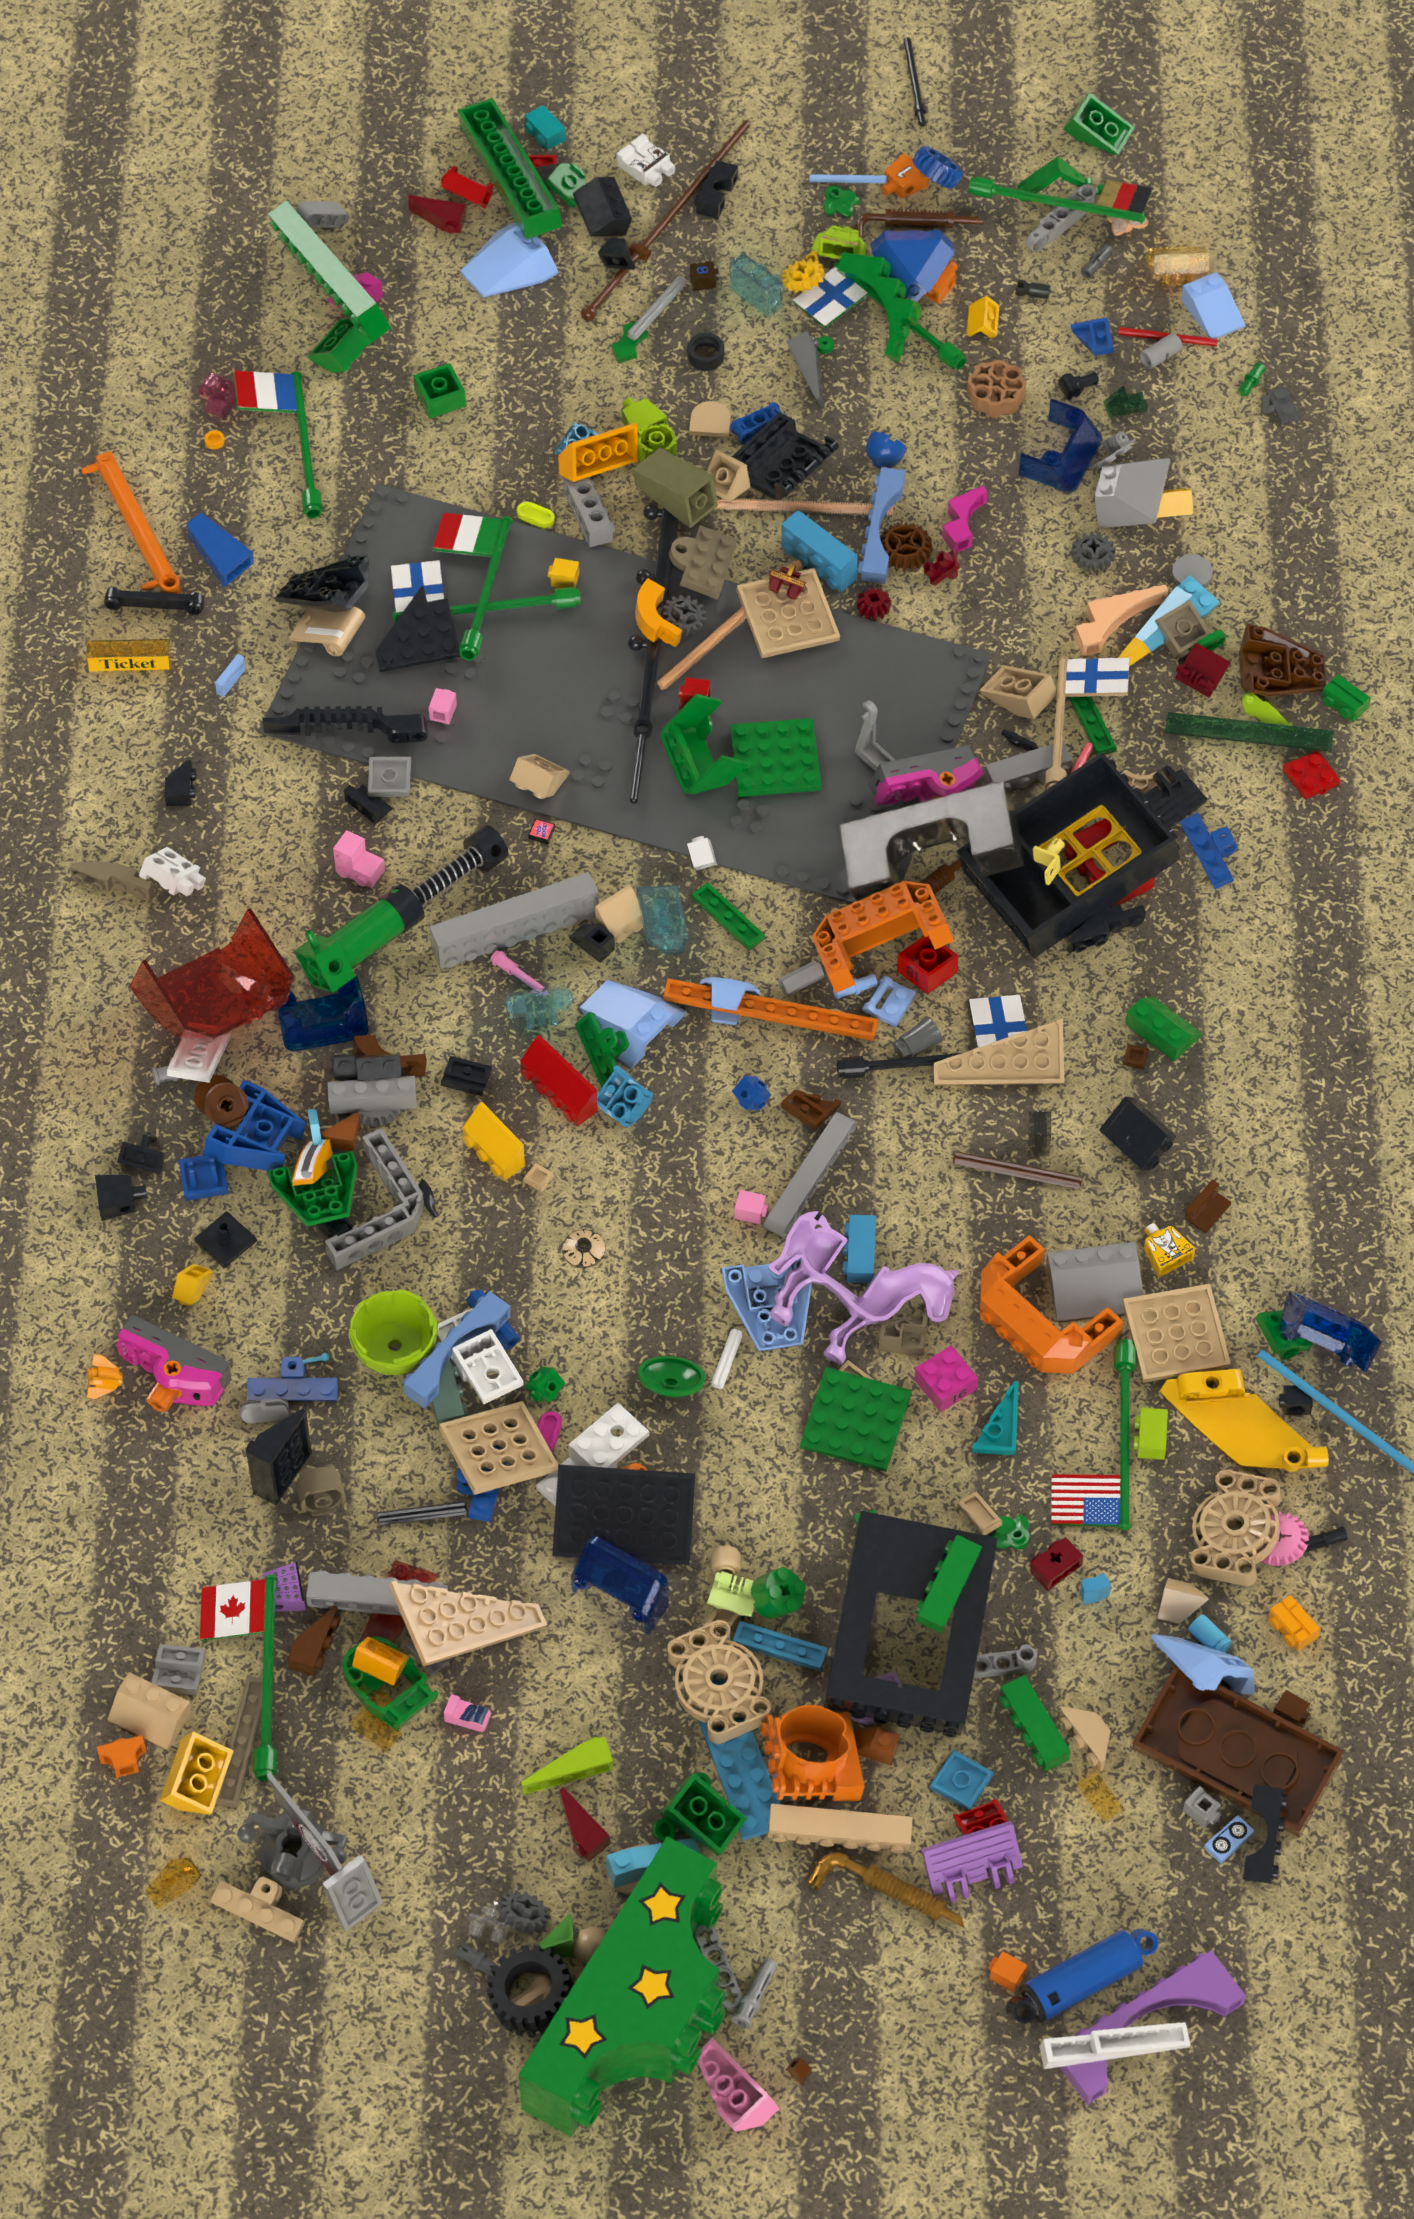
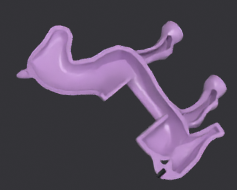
M818 1211L808 1212L798 1218L787 1235L781 1256L769 1265V1270L778 1276L793 1262L801 1258L798 1268L787 1273L783 1288L775 1294L774 1302L776 1305L770 1311V1316L777 1323L783 1326L789 1325L793 1318L791 1308L796 1294L801 1288L812 1283L824 1285L847 1308L850 1314L849 1319L831 1331L829 1334L830 1345L824 1351L825 1357L837 1365H843L846 1360L845 1344L851 1334L867 1325L888 1320L899 1311L907 1300L918 1294L921 1295L924 1301L926 1314L930 1321H944L949 1315L955 1292L953 1280L959 1274L958 1270L944 1271L943 1268L934 1264L918 1263L895 1271H889V1268L883 1266L859 1298L825 1273L848 1239L831 1229L826 1218ZM818 1224L822 1228L815 1229V1226Z

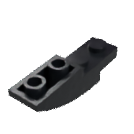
M1118 904L1096 914L1086 921L1070 938L1067 948L1068 953H1079L1093 945L1096 947L1102 946L1108 941L1110 932L1117 933L1128 926H1139L1145 919L1146 910L1144 906L1141 905L1123 911L1121 905Z

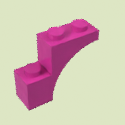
M984 486L972 489L968 493L956 496L948 501V514L953 521L943 525L942 538L951 550L954 549L961 552L972 547L973 535L968 527V520L976 509L987 503V490Z

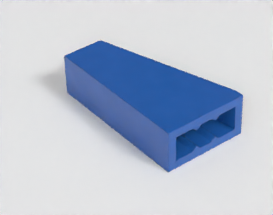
M198 514L186 524L188 537L224 587L254 564L253 552L204 514Z

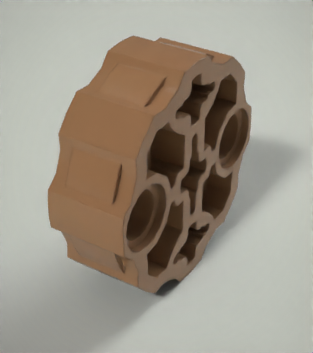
M994 360L977 365L973 374L968 378L967 396L970 398L971 406L976 411L984 412L990 417L1013 414L1025 400L1026 381L1022 377V371L1017 366L1007 364L1003 360Z

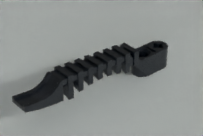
M320 706L314 707V709L304 707V709H296L292 714L285 717H263L264 733L301 735L300 723L305 724L306 736H311V723H315L316 733H321V723H326V731L332 730L331 723H336L337 730L342 729V723H347V730L352 729V723H357L358 731L363 730V723H367L368 733H373V729L378 728L393 743L422 742L428 736L427 718L424 715L385 716L382 707H377V712L372 709V706H367V709H362L361 706H356V709H351V706H346V709H341L340 706H335V709H330V706L325 707V709H320Z

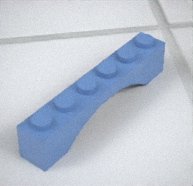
M881 467L880 475L876 474L875 486L877 487V492H873L871 504H874V508L869 510L868 521H871V524L866 526L865 538L868 540L867 544L863 543L861 555L864 556V560L859 562L858 573H861V581L886 584L889 556L881 543L879 530L887 512L902 498L905 485V470Z
M490 1291L485 1297L481 1296L473 1310L463 1315L459 1325L449 1330L445 1340L435 1345L431 1355L420 1361L417 1370L406 1376L403 1382L404 1394L425 1409L439 1394L441 1375L447 1361L452 1356V1348L492 1329L493 1332H497L510 1318L511 1306Z

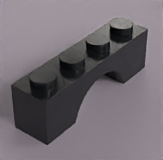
M1254 1785L1251 1808L1264 1818L1268 1833L1262 1848L1245 1857L1243 1880L1274 1884V1879L1278 1880L1280 1866L1276 1865L1277 1856H1281L1283 1845L1279 1841V1835L1285 1829V1818H1282V1810L1287 1808L1288 1794H1285V1789Z

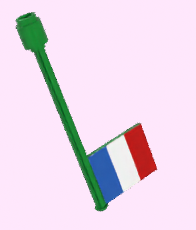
M234 371L237 410L297 413L306 490L301 494L303 513L310 519L320 517L323 511L321 492L315 489L301 372L294 371L291 374Z

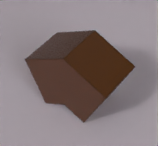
M794 2058L786 2068L790 2073V2077L802 2085L812 2073V2068L802 2058Z

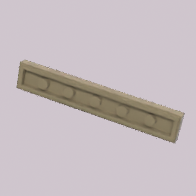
M247 1676L228 1746L234 1752L215 1805L235 1809L238 1807L262 1716L263 1678Z

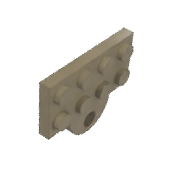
M699 525L695 538L680 537L676 539L669 550V558L678 569L684 571L680 586L718 600L737 539ZM676 549H679L684 553H679Z

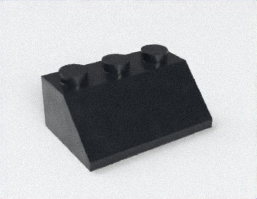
M596 177L573 192V197L590 237L622 236L627 234L632 217L615 177Z

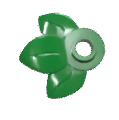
M835 185L829 186L825 191L826 200L823 204V209L828 217L837 212L844 217L850 218L853 213V205L859 204L860 199L850 190H842Z
M1021 1514L1017 1515L1014 1519L1000 1516L1002 1526L995 1529L997 1533L991 1536L998 1538L996 1548L1005 1549L1010 1546L1017 1550L1026 1548L1030 1541L1028 1519Z

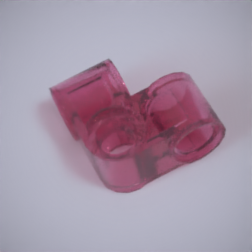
M209 373L198 387V393L202 397L207 396V399H209L204 411L223 419L226 418L236 402L234 382L214 373Z

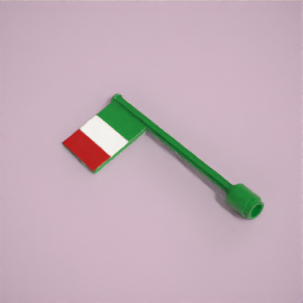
M443 513L433 551L492 557L471 630H466L463 633L460 643V656L465 660H474L479 655L483 636L479 631L509 528L513 523L512 518L509 516L497 519Z

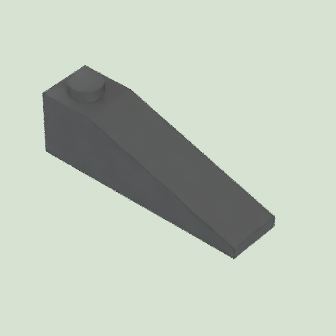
M805 331L786 341L822 409L825 408L821 362L820 355L816 349L819 347L815 336L810 337L808 331Z

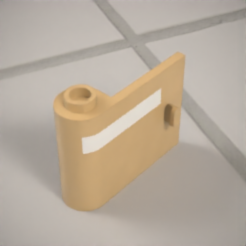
M355 606L351 610L338 612L307 608L289 636L290 641L320 643L324 645L330 655L341 656L363 623L365 614Z

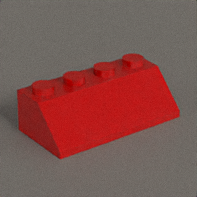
M538 1035L520 1061V1073L526 1081L530 1080L534 1084L539 1094H545L549 1098L550 1104L555 1109L559 1108L563 1112L567 1121L570 1123L573 1121L579 1126L598 1112L597 1089L546 1040Z

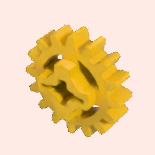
M811 258L808 261H805V259L799 262L795 261V265H788L789 269H785L782 275L785 288H788L789 292L794 290V293H797L799 290L802 293L805 290L811 291L812 287H818V282H823V277H825L822 263L819 264L818 260L813 262Z

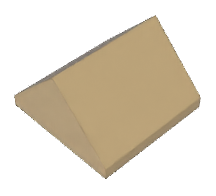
M716 449L707 472L713 475L716 495L731 502L750 488L747 465Z

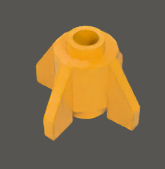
M93 1354L92 1366L96 1367H87L86 1370L88 1384L93 1386H88L86 1397L96 1399L116 1390L117 1386H121L122 1372H119V1368L102 1354Z

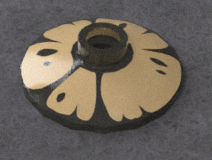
M585 1229L569 1234L562 1245L563 1257L569 1264L579 1268L593 1267L598 1264L606 1251L605 1242L601 1236L594 1231ZM585 1243L587 1246L581 1247L580 1244Z

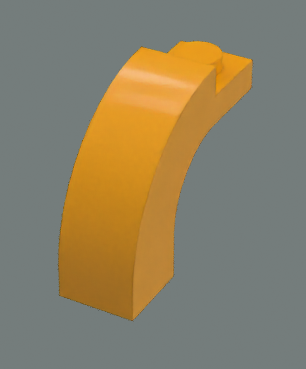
M648 578L641 586L635 607L637 625L641 632L652 642H655L659 637L665 643L676 647L680 643L682 630L663 619L656 610L663 601L665 588Z

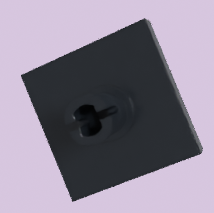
M227 1211L194 1238L195 1242L224 1269L257 1242V1238Z

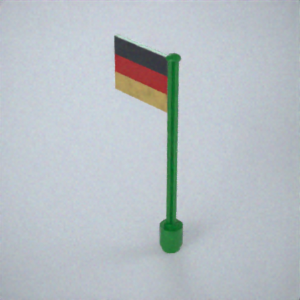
M976 176V178L971 177L968 193L991 199L993 195H1002L1136 221L1142 224L1145 221L1144 211L1153 188L1107 180L1099 201L1095 205L1002 187L995 184L994 179Z

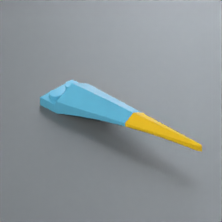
M1189 575L1180 585L1175 587L1118 658H1129L1130 667L1164 644L1163 641L1166 638L1155 621L1190 600L1203 619L1219 605L1220 601Z

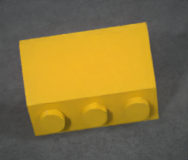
M483 1102L478 1104L463 1126V1142L468 1148L472 1147L476 1151L478 1158L483 1163L486 1161L490 1165V1169L496 1177L500 1176L505 1181L525 1167L524 1145Z
M195 1732L184 1736L181 1739L160 1801L181 1811L212 1814L234 1751Z

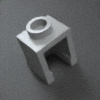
M1199 1786L1184 1802L1183 1811L1202 1827L1206 1828L1209 1823L1213 1825L1220 1818L1221 1804ZM1200 1802L1209 1807L1206 1812L1198 1806Z

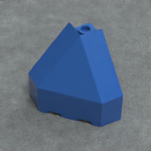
M940 230L883 231L870 244L873 256L883 257L891 264L889 278H897L907 285L906 296L915 302L925 293L931 291L955 253L953 242Z

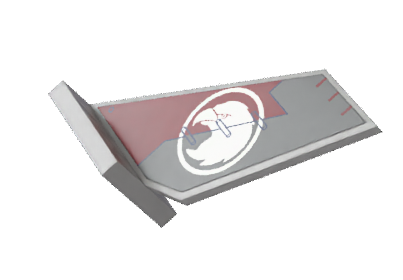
M271 1772L268 1773L267 1778L279 1805L331 1876L322 1885L340 1926L345 1931L349 1930L383 1903L366 1860L359 1855L342 1867L332 1848Z

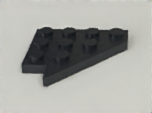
M424 586L420 587L376 649V658L380 672L461 657L448 598L427 602Z

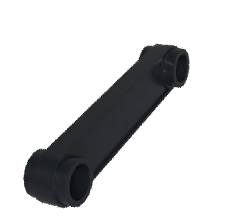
M111 587L105 593L104 605L110 610H118L121 606L186 610L189 614L199 615L204 607V596L198 592L175 594L124 591Z

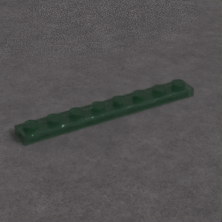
M1168 712L1165 733L1326 752L1332 751L1334 736L1333 730Z

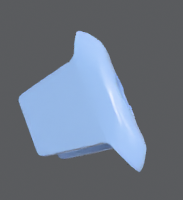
M708 977L702 979L699 983L700 985L712 987V1007L737 1010L744 993L761 995L755 985L729 978ZM711 1010V1020L717 1023L736 1025L741 1016Z

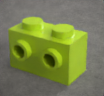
M1141 1407L1140 1416H1135L1134 1429H1139L1138 1436H1134L1133 1449H1138L1137 1458L1165 1460L1168 1409Z

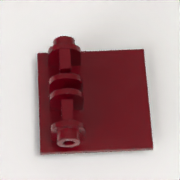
M1195 643L1183 665L1180 664L1177 667L1176 672L1178 673L1175 679L1210 698L1231 662Z

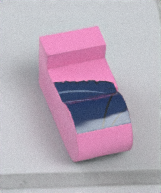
M451 1694L444 1710L445 1722L483 1732L492 1713L483 1706L473 1705L472 1703L460 1700L459 1696Z

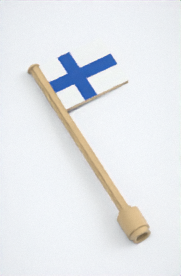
M1060 656L1057 659L1059 670L1052 767L1046 771L1045 790L1067 776L1066 771L1061 768L1065 697L1127 696L1129 658L1069 659L1067 656Z

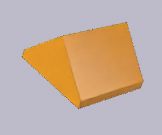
M367 1637L358 1645L352 1666L394 1686L410 1656L373 1638Z

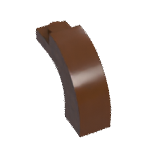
M375 1035L354 1036L353 1054L392 1055L379 1046ZM425 1054L400 1056L402 1077L425 1076L427 1063Z

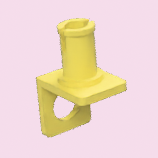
M1056 837L1052 839L1046 850L1037 846L1033 848L1034 861L1048 866L1045 870V884L1050 885L1061 869L1060 856L1058 854L1065 844L1061 839L1057 841Z

